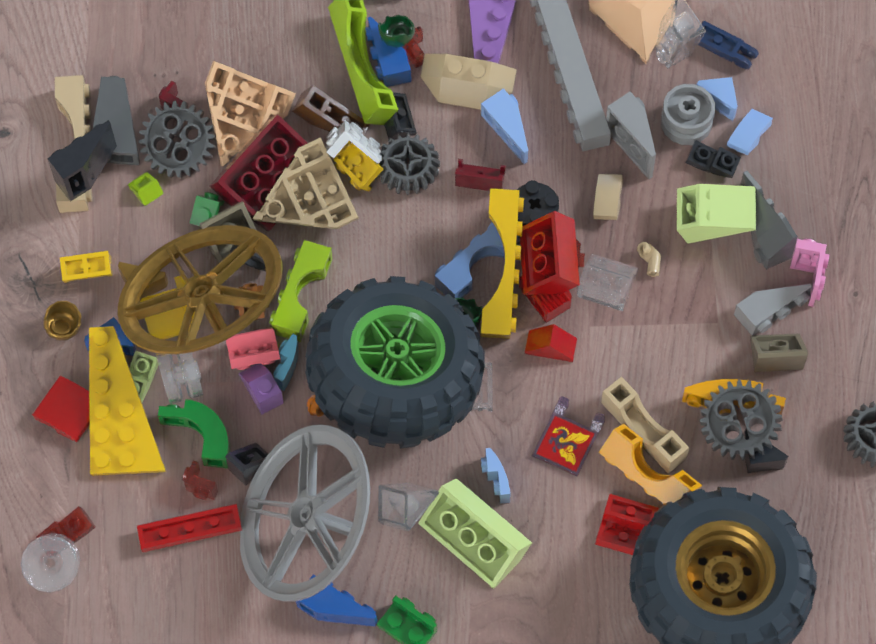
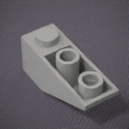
M804 284L755 291L736 305L734 316L752 336L758 332L764 333L772 326V322L778 318L782 320L787 317L795 306L798 305L800 307L810 299L809 295L812 286Z

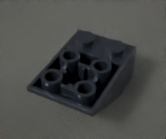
M109 120L103 124L96 125L92 131L84 136L75 138L71 144L63 149L56 150L47 158L56 184L70 202L92 188L117 146Z

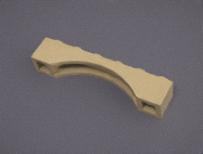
M83 75L55 77V99L58 109L71 123L74 129V137L84 136L91 131L90 125H87V119L91 118V109L86 99L90 98V85L85 84ZM56 184V202L59 212L89 211L88 202H92V189L70 202Z

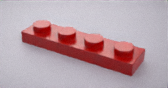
M237 504L137 525V531L143 553L242 531Z

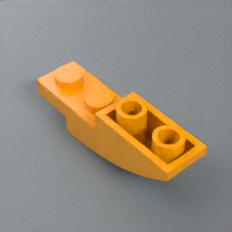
M740 379L711 380L685 387L682 402L695 408L706 407L704 401H712L710 393L714 392L717 395L720 393L719 385L726 390L728 389L727 384L729 381L735 387ZM741 380L742 386H746L749 380ZM751 381L752 388H755L759 383L763 388L764 383ZM770 394L768 398L775 396L777 402L774 405H780L781 411L777 414L782 415L786 398ZM734 400L733 405L738 406V408H740L738 401ZM748 401L743 405V407L746 409H751L756 405V403L753 401ZM723 409L719 413H730L731 410Z

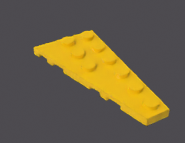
M114 326L90 327V474L98 476L167 472Z

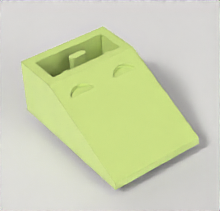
M696 184L677 188V231L687 243L756 230V188L754 186Z

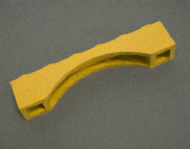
M490 189L489 219L495 225L501 237L505 252V266L497 291L482 309L481 337L510 339L511 332L516 333L517 318H512V308H517L518 294L513 293L514 284H519V270L515 269V260H520L521 246L516 245L517 236H522V222L518 221V212H523L524 198H519V190Z

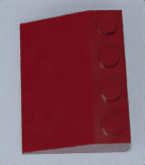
M277 114L261 127L209 187L231 206L243 201L252 221L269 232L276 223L254 221L253 217L265 204L266 197L285 168H288L295 158L294 154L298 148L308 143Z

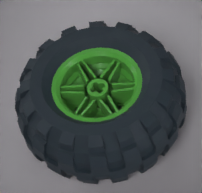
M390 276L386 282H377L375 278L362 281L354 287L353 291L346 289L327 304L326 312H321L317 316L311 328L306 349L305 373L308 387L311 392H315V402L330 421L336 420L338 428L355 439L358 435L368 439L369 445L385 448L386 444H399L400 449L415 447L422 440L427 439L431 442L451 431L452 426L456 422L460 423L473 408L474 401L480 392L485 369V352L482 345H480L481 337L469 315H463L464 311L459 302L449 294L442 296L437 293L435 285L420 280L419 285L405 282V277Z

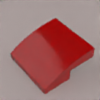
M60 375L32 415L35 420L54 428L58 434L78 442L90 425L89 391Z
M609 494L595 545L633 555L636 541L643 527L649 524L654 517V513L658 511V507Z

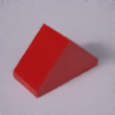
M555 324L531 329L528 332L525 354L573 362L577 338Z

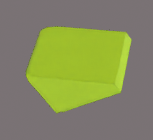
M148 172L128 184L129 188L143 205H148L163 195L159 182Z

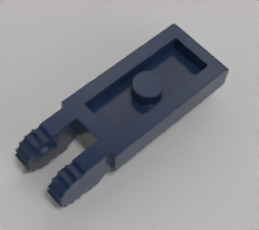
M706 21L701 23L691 41L730 62H734L736 66L745 70L750 69L752 62L738 54L739 51L752 59H756L759 54L756 48L745 43L744 40Z

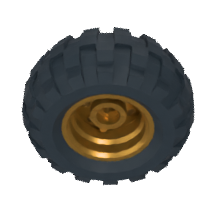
M718 487L716 491L705 492V489H698L683 494V497L674 503L672 501L667 502L654 513V517L649 524L643 527L636 541L630 564L629 587L631 600L636 605L638 619L646 632L652 633L660 644H792L801 632L813 607L812 603L817 585V572L812 562L813 553L805 536L802 537L797 531V523L784 510L777 511L770 506L769 499L754 492L752 496L738 493L736 488ZM728 551L732 554V557L722 555V553ZM705 558L707 564L701 566L698 564V560ZM748 568L752 574L745 576L743 569ZM722 580H724V581L726 582V583H721L720 585L717 584V581H718V582H721ZM692 585L702 588L700 590H694ZM737 596L747 597V599L745 601H741L738 599ZM718 598L721 607L712 605V602Z

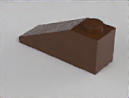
M313 85L302 92L292 110L293 113L311 125L328 132L334 127L338 129L345 120L349 124L354 122L363 131L362 135H365L370 124H364L361 117Z

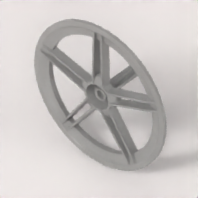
M312 425L299 429L288 435L272 449L261 463L251 481L241 512L240 553L249 579L260 592L270 598L284 602H295L319 593L342 572L359 544L368 516L370 478L361 449L347 433L328 425ZM317 445L334 446L346 456L353 470L316 494ZM300 452L297 499L293 503L265 500L277 474L291 458ZM357 489V503L353 522L326 513L327 510ZM263 505L289 509L287 514L262 510ZM260 515L290 520V525L269 569L264 563L260 550ZM327 529L348 536L340 552ZM318 532H319L320 536L322 537V539H323V541H324L326 547L328 548L330 554L328 553L327 549L325 548V546L323 545L322 541H321L320 538L318 537V535H317ZM308 534L326 563L327 568L314 578L302 583L287 584L281 582L305 535Z

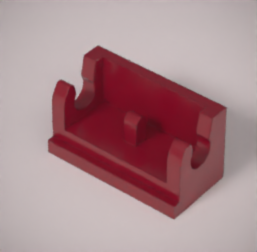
M458 158V167L455 171V186L484 191L503 189L506 165H501L500 169L463 164V159Z

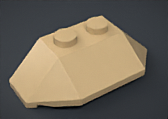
M425 54L421 78L439 103L481 110V103L503 88L509 95L513 93L517 70L491 61L450 54Z

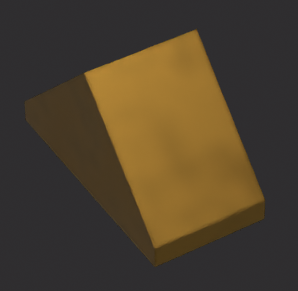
M119 262L120 275L126 283L138 266ZM159 271L144 289L140 300L168 286L166 272Z

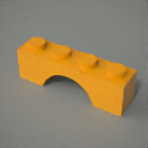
M625 424L613 429L599 451L609 464L618 467L629 480L637 482L648 495L656 497L663 505L671 501L674 503L681 499L683 494L702 487L698 481L683 470L673 475H663L650 468L642 452L643 438Z

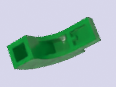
M185 399L184 408L174 404L159 406L158 418L160 425L188 427L196 430L203 437L204 443L201 456L203 466L228 469L225 458L227 453L230 452L227 431L222 420L212 409L202 403Z

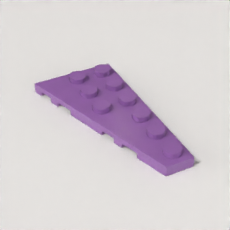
M469 0L474 59L499 64L517 0Z

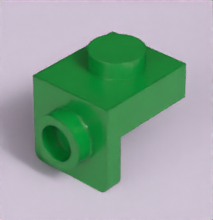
M205 192L204 195H197L190 224L200 226V223L217 215L220 206L224 205V201L218 199L219 195Z

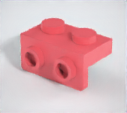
M273 327L236 334L226 340L231 369L245 370L254 364L269 365L274 363L275 360L280 359Z

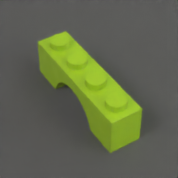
M304 240L301 248L296 249L294 255L295 265L293 269L289 268L287 272L285 290L281 289L278 296L279 306L277 311L273 310L270 316L269 324L274 328L275 335L289 339L292 334H295L298 342L302 341L309 318L308 311L297 300L298 295L308 283L326 278L333 259L332 248Z

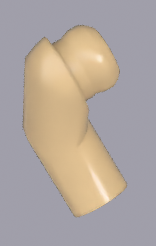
M641 242L637 247V251L648 263L647 275L651 277L659 276L660 253L651 244Z

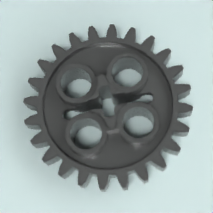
M173 101L172 108L167 103H164L163 111L155 107L157 115L148 114V117L151 119L150 123L142 122L147 129L139 131L141 135L145 136V139L138 141L141 145L146 146L140 150L142 154H148L144 160L147 163L153 161L151 168L155 170L159 167L158 173L161 175L167 170L169 178L173 177L174 172H176L178 178H182L183 172L190 177L191 169L200 172L198 165L201 163L207 166L204 158H212L213 156L208 150L216 148L215 145L210 143L211 140L216 139L215 135L209 133L214 130L213 125H207L211 119L209 117L202 118L204 111L199 110L196 112L194 104L188 109L185 101L182 102L181 107H179L176 101ZM177 119V126L174 129H168L167 124L169 120ZM188 121V124L183 128L184 122ZM198 129L197 138L190 140L188 138L190 130ZM180 137L182 141L175 143L173 138ZM160 140H166V148L158 151L157 143ZM181 150H187V158L179 161L178 153ZM172 151V156L168 159L167 156Z
M738 380L735 387L729 381L727 384L728 389L726 390L719 385L720 393L717 395L711 392L712 401H704L708 409H701V415L705 417L700 419V424L705 426L701 431L703 435H708L705 438L706 443H713V451L721 448L720 453L722 457L729 452L731 460H734L737 454H740L742 461L745 460L746 454L755 459V451L764 455V446L772 448L770 439L778 440V435L774 431H782V427L778 422L783 421L782 415L777 414L781 411L780 405H774L777 402L776 397L768 398L770 396L769 389L761 392L762 387L760 383L755 388H752L751 380L747 382L746 386H742L741 380ZM734 400L738 401L749 435L748 440H745L740 422L738 421L733 405ZM748 401H753L756 403V405L751 409H746L743 407V405ZM723 409L731 410L728 416L719 415V412ZM755 424L763 425L762 430L758 432L752 431L751 427ZM731 431L739 433L735 439H728L726 436Z

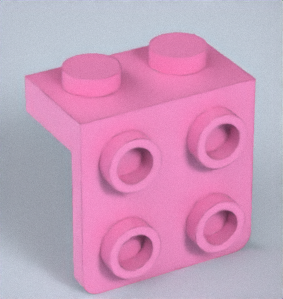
M797 239L790 268L814 273L808 306L813 307L815 300L820 301L826 278L824 276L825 270L828 266L830 254H825L827 244L816 243L812 239Z

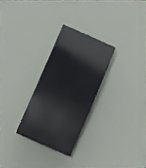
M695 140L685 163L711 174L732 178L741 157L722 147L715 150Z

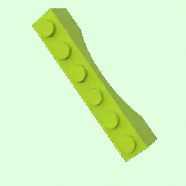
M334 0L328 6V10L364 124L384 125L398 111V107L392 90L379 81L369 61L365 30L367 11L363 0Z

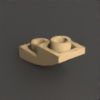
M598 175L593 219L618 220L623 175Z

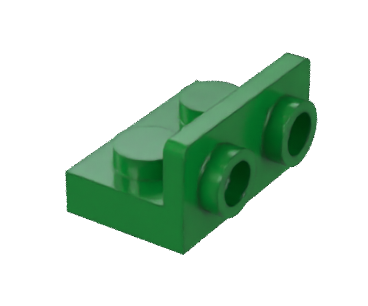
M396 595L392 599V605L377 623L378 628L401 644H428L437 633V624L433 616L427 612H419L414 608L415 605L405 597L401 599Z

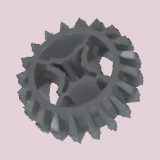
M409 133L406 134L405 138L398 134L397 140L389 138L388 144L383 143L381 146L382 151L380 155H382V160L379 165L383 168V171L378 176L381 177L383 184H387L389 190L396 187L398 194L402 190H405L407 195H409L410 190H414L418 194L420 187L426 190L428 183H434V177H437L439 174V154L435 151L433 143L428 144L427 138L420 141L418 134L414 138H410ZM407 158H409V169H408V170H407V168H406Z
M874 401L870 403L869 408L863 404L860 406V410L854 409L852 416H849L846 420L848 425H845L843 429L844 433H846L843 438L844 442L849 443L846 447L847 451L855 450L852 455L853 459L860 456L862 458L861 464L863 465L866 461H870L871 468L876 465V422L874 424H865V426L861 424L869 420H876V404Z

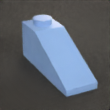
M503 88L481 103V116L521 162L525 164L528 162V147L518 107L519 104L517 99L512 94L509 95Z

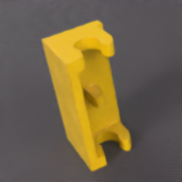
M102 251L60 257L62 281L67 283L74 280L113 276L109 252Z

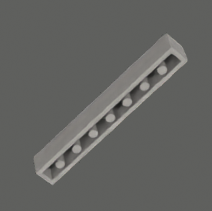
M529 0L531 7L536 9L535 20L537 26H541L543 30L541 32L542 42L544 45H548L549 51H547L549 63L555 66L554 78L556 84H560L562 88L560 90L561 100L563 104L567 103L569 109L567 110L568 121L570 124L573 123L575 127L573 135L576 144L580 143L582 152L610 145L611 132L567 1Z

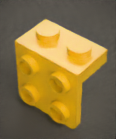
M181 276L174 277L175 289L144 297L140 302L183 288L185 282ZM187 305L145 318L149 334L163 340L178 336Z

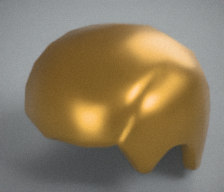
M56 301L46 309L43 322L44 329L51 338L69 340L79 331L81 313L77 306L69 301Z

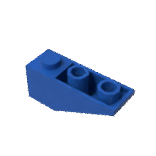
M368 17V27H365L367 41H372L373 46H370L372 60H377L378 66H375L377 78L379 80L382 79L386 87L411 82V68L406 50L403 47L395 48L385 44L380 37L378 23L372 17Z
M330 583L325 589L307 599L296 601L299 609L318 621L375 627L378 623L377 615H375L376 611L367 604L361 606L354 601L355 598L347 591L342 590L340 592L335 589L333 583Z

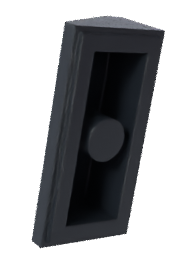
M393 93L398 111L384 124L388 139L396 140L398 134L402 138H405L407 133L410 136L416 135L417 132L406 94Z

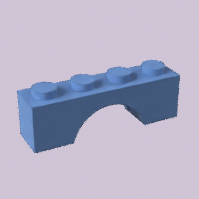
M493 223L488 226L487 231L482 235H476L465 250H459L453 256L451 262L437 269L435 272V287L444 295L449 294L453 298H463L472 290L470 270L478 260L488 256H498L505 259L502 240ZM517 236L516 245H520V236Z

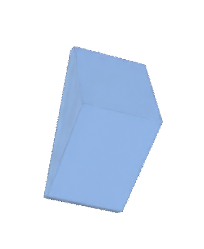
M732 77L699 80L696 85L703 87L712 95L715 102V110L733 121L736 116L737 101Z

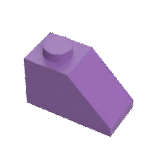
M259 363L239 373L261 415L284 404L280 388L264 365Z

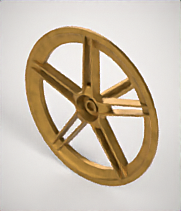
M213 226L182 235L149 255L126 281L119 297L117 309L121 329L126 337L138 347L160 354L190 353L219 344L249 326L262 314L274 298L281 282L283 270L279 251L273 241L266 235L244 226ZM212 245H239L205 275H199L184 255ZM255 253L263 259L266 267V278L261 293L222 285ZM181 257L194 276L188 279L176 259ZM173 262L184 280L185 286L139 303L140 297L151 279L165 266ZM215 303L247 307L249 309L236 321L226 326ZM187 305L177 341L156 338L147 333L138 322L140 319ZM205 313L215 333L195 339Z

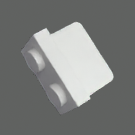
M345 120L338 129L334 127L326 137L328 139L326 141V152L333 158L348 141H351L376 163L379 164L382 160L381 150L379 149L381 145L372 137L367 139L362 135V129L354 122L349 124Z

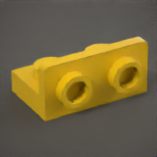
M348 141L334 158L332 157L336 162L334 166L342 174L345 175L347 173L351 178L349 182L359 191L363 189L370 192L372 190L370 184L383 171V168L351 141Z

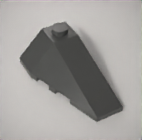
M748 171L743 172L741 186H754L756 188V230L750 231L756 260L762 263L767 270L792 258L798 236L782 212H775L774 202L770 198L765 200L762 188Z

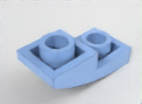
M751 109L731 135L727 146L739 153L748 155L759 144L760 136L771 126L773 118Z
M485 448V457L481 458L482 473L487 472V480L493 481L494 495H499L500 504L510 503V487L505 470L493 450Z

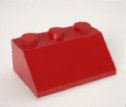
M553 211L522 226L520 246L524 294H561L579 286L575 220Z

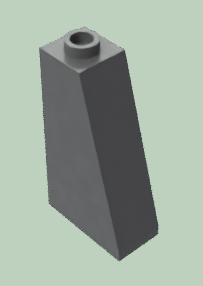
M118 76L101 77L93 128L108 120L111 123L117 146L107 163L139 165L140 159L125 78Z

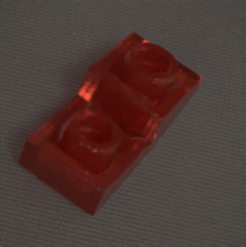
M78 506L62 521H54L36 538L48 556L53 557L82 539L96 526L85 510Z

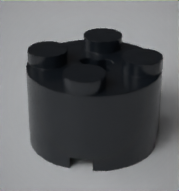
M531 180L517 189L519 190V198H524L523 212H518V221L522 222V226L553 211L559 212V197L549 186Z

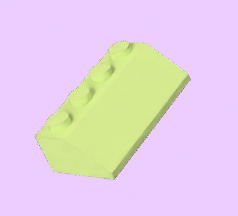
M457 478L441 486L418 522L420 526L492 588H495L521 561L532 544L530 540Z

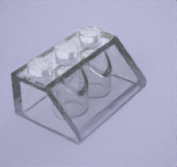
M673 0L660 24L655 50L658 60L665 64L668 69L691 56L706 33V30L685 0Z

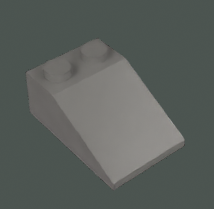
M628 92L607 106L606 120L614 141L648 179H651L653 177L656 152L645 106L639 97H635L631 92Z

